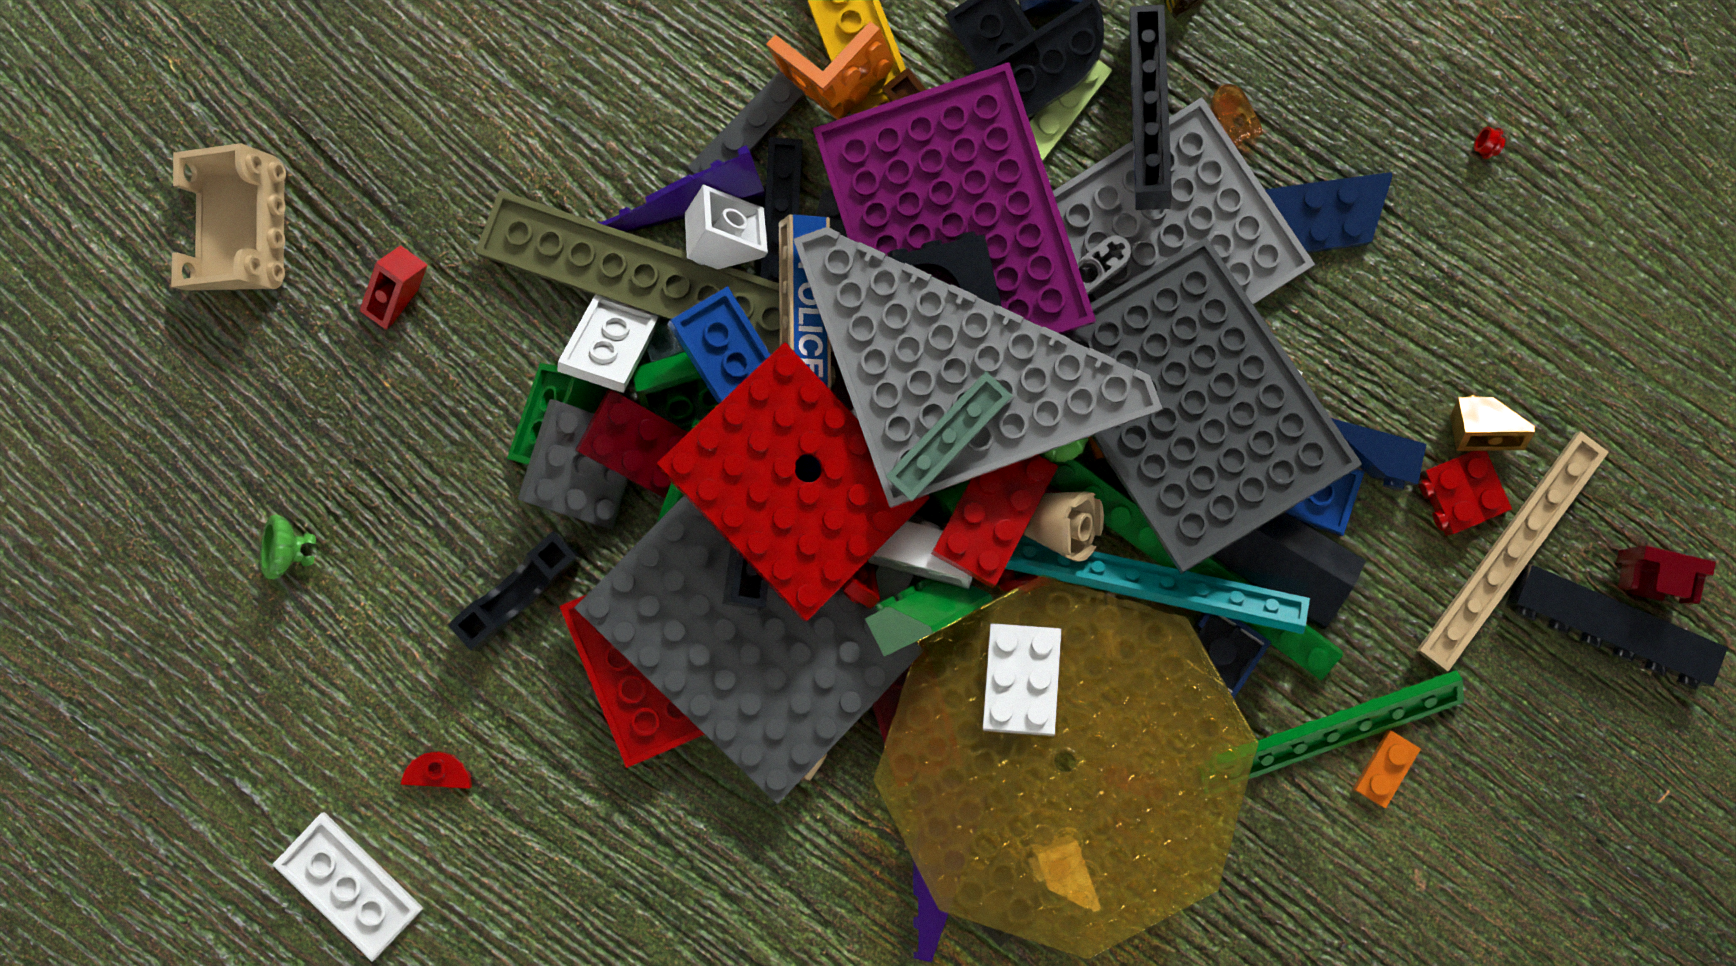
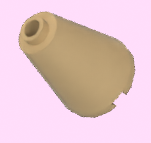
M1087 491L1044 493L1023 535L1070 560L1078 562L1086 560L1097 547L1091 545L1095 535L1101 536L1104 523L1103 504L1100 499L1094 498L1096 494Z

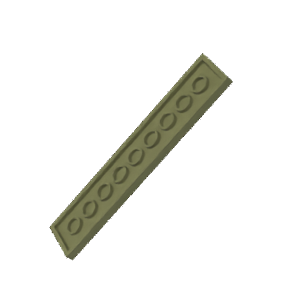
M499 190L475 251L478 256L593 295L602 296L669 321L728 286L769 353L772 354L780 346L779 283L731 267L715 269L707 265H701L688 259L686 252Z

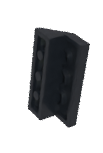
M1285 512L1212 555L1253 586L1310 598L1307 620L1324 630L1353 590L1366 562L1363 558Z

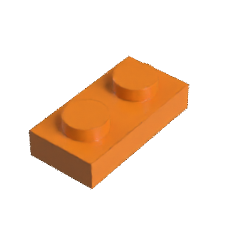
M1387 730L1353 790L1386 809L1421 748L1395 732Z

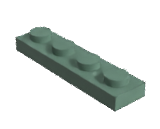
M985 371L885 477L913 502L1008 403L1013 395Z

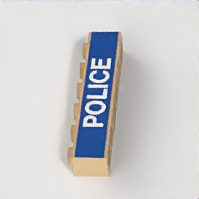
M789 214L779 222L780 345L786 342L831 390L835 382L834 366H831V352L833 349L793 240L825 227L830 228L829 217Z

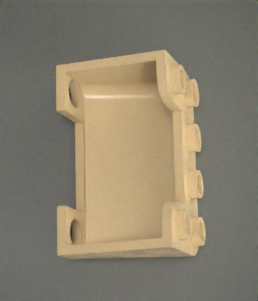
M242 143L173 153V186L196 194L195 257L178 252L172 253L171 287L189 291L277 289L281 286L285 277L284 212L286 205L284 201L286 170L278 158ZM185 164L190 167L192 173L190 182L184 176ZM184 264L190 270V278L184 279L182 275Z

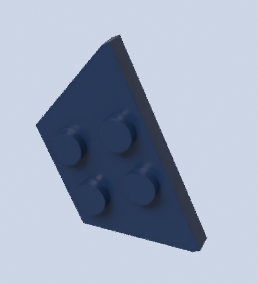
M1392 172L1265 189V191L1307 253L1369 245L1373 240L1392 180Z

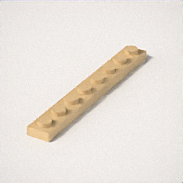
M1581 431L1575 433L1416 650L1444 672H1448L1609 453L1607 450Z

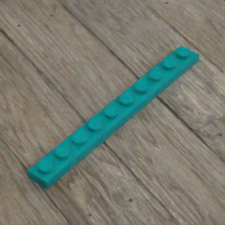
M1027 536L1020 538L1005 569L1300 634L1304 633L1310 601V598L1188 571L1180 574L1178 569L1096 551L1086 560L1078 562L1060 555Z

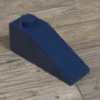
M1331 418L1361 461L1362 465L1360 468L1371 478L1384 481V487L1395 490H1404V486L1418 484L1426 449L1425 443Z

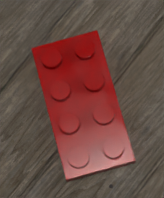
M1036 455L972 478L931 554L994 588L1058 465L1040 455Z

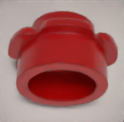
M1489 126L1483 128L1476 137L1474 150L1480 153L1483 159L1499 155L1506 142L1505 138L1501 137L1503 136V130L1499 127L1496 130Z

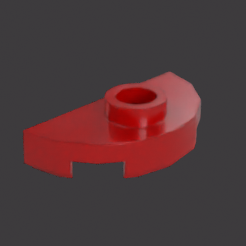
M442 751L424 753L412 760L405 769L400 784L472 788L471 774L467 771L464 764L454 754Z

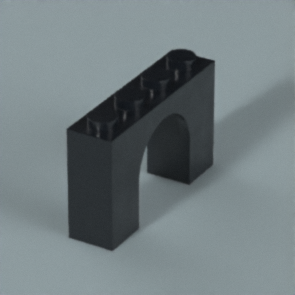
M966 232L955 237L956 241L942 244L941 240H933L923 243L920 250L908 252L907 248H900L887 253L888 257L904 264L907 263L920 270L929 269L942 272L949 276L956 283L957 287L976 295L986 302L1002 307L984 234L976 236V232Z

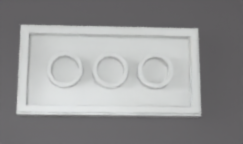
M325 812L321 813L272 864L371 962L376 960L423 910V907Z

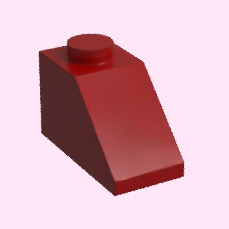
M400 245L375 263L359 311L385 330L389 329L419 290L428 265Z

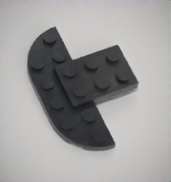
M967 0L945 14L947 21L977 68L966 76L1009 62L1028 118L1078 87L1096 66L1104 43V20L1098 0H1083L1036 31L1033 30L1016 0Z

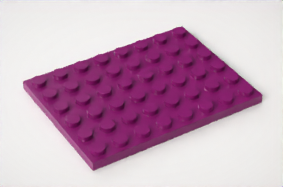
M1009 62L813 128L849 239L870 246L885 253L887 256L888 252L900 248H907L908 252L920 250L923 243L933 240H941L942 244L956 241L955 237L966 232H976V236L984 234L1003 308L1024 317L1023 319L1041 327L1044 326L1059 334L1071 332L1096 323ZM929 269L922 270L938 280L957 286L949 276L942 272Z

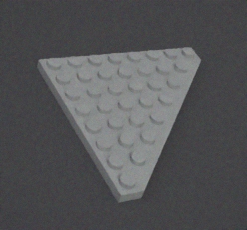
M828 227L793 239L890 508L910 500L885 476L985 371L996 379L1013 397L917 498L1162 410L1149 374L1121 364L1112 357L1092 348L1084 347L1071 341L1070 338L1044 326L1036 325L1023 319L1024 317L986 302L968 291L932 277L931 274L907 263L904 264L890 258L885 253L861 242L853 241Z

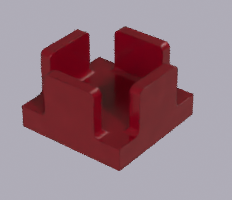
M1647 545L1621 549L1618 551L1616 560L1617 564H1622L1618 589L1628 590L1630 595L1656 601H1663L1665 594L1679 597L1680 604H1700L1705 578L1714 575L1716 562Z

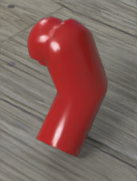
M1005 569L999 579V587L1007 592L1028 593L1050 584V578L1026 574L1017 578L1015 571Z

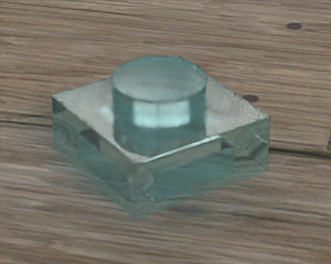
M669 321L656 327L647 346L651 362L685 352L669 327Z

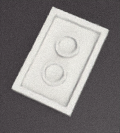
M595 294L558 361L557 371L624 393L660 323V317Z
M990 624L983 731L1055 736L1061 642L1060 628Z

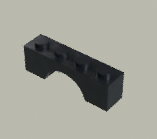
M552 531L527 553L523 562L503 582L486 595L473 601L447 625L470 651H480L577 565L582 558L560 533Z

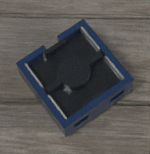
M1202 612L1193 626L1198 631L1193 638L1187 637L1184 639L1170 661L1226 699L1234 700L1271 644V641L1240 620Z

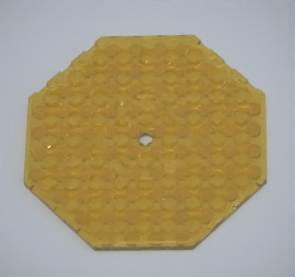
M1042 575L918 640V645L922 649L917 652L921 654L912 662L873 781L939 911L1089 960L1219 890L1223 869L1259 742L1186 617L1176 614L1170 615L1154 610L1150 606L1126 599L1123 601L1104 595L1103 592L1079 585L1073 586L1057 581L1056 578ZM990 624L1061 629L1055 736L983 731ZM1061 753L1072 755L1075 760V767L1070 772L1060 771L1055 767L1054 760L1056 756Z

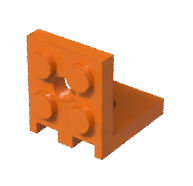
M871 21L824 71L776 34L766 43L780 71L802 90L806 96L837 120L844 118L856 104L861 103L866 98L868 91L879 80L885 78L890 72L891 67L895 64L880 28Z

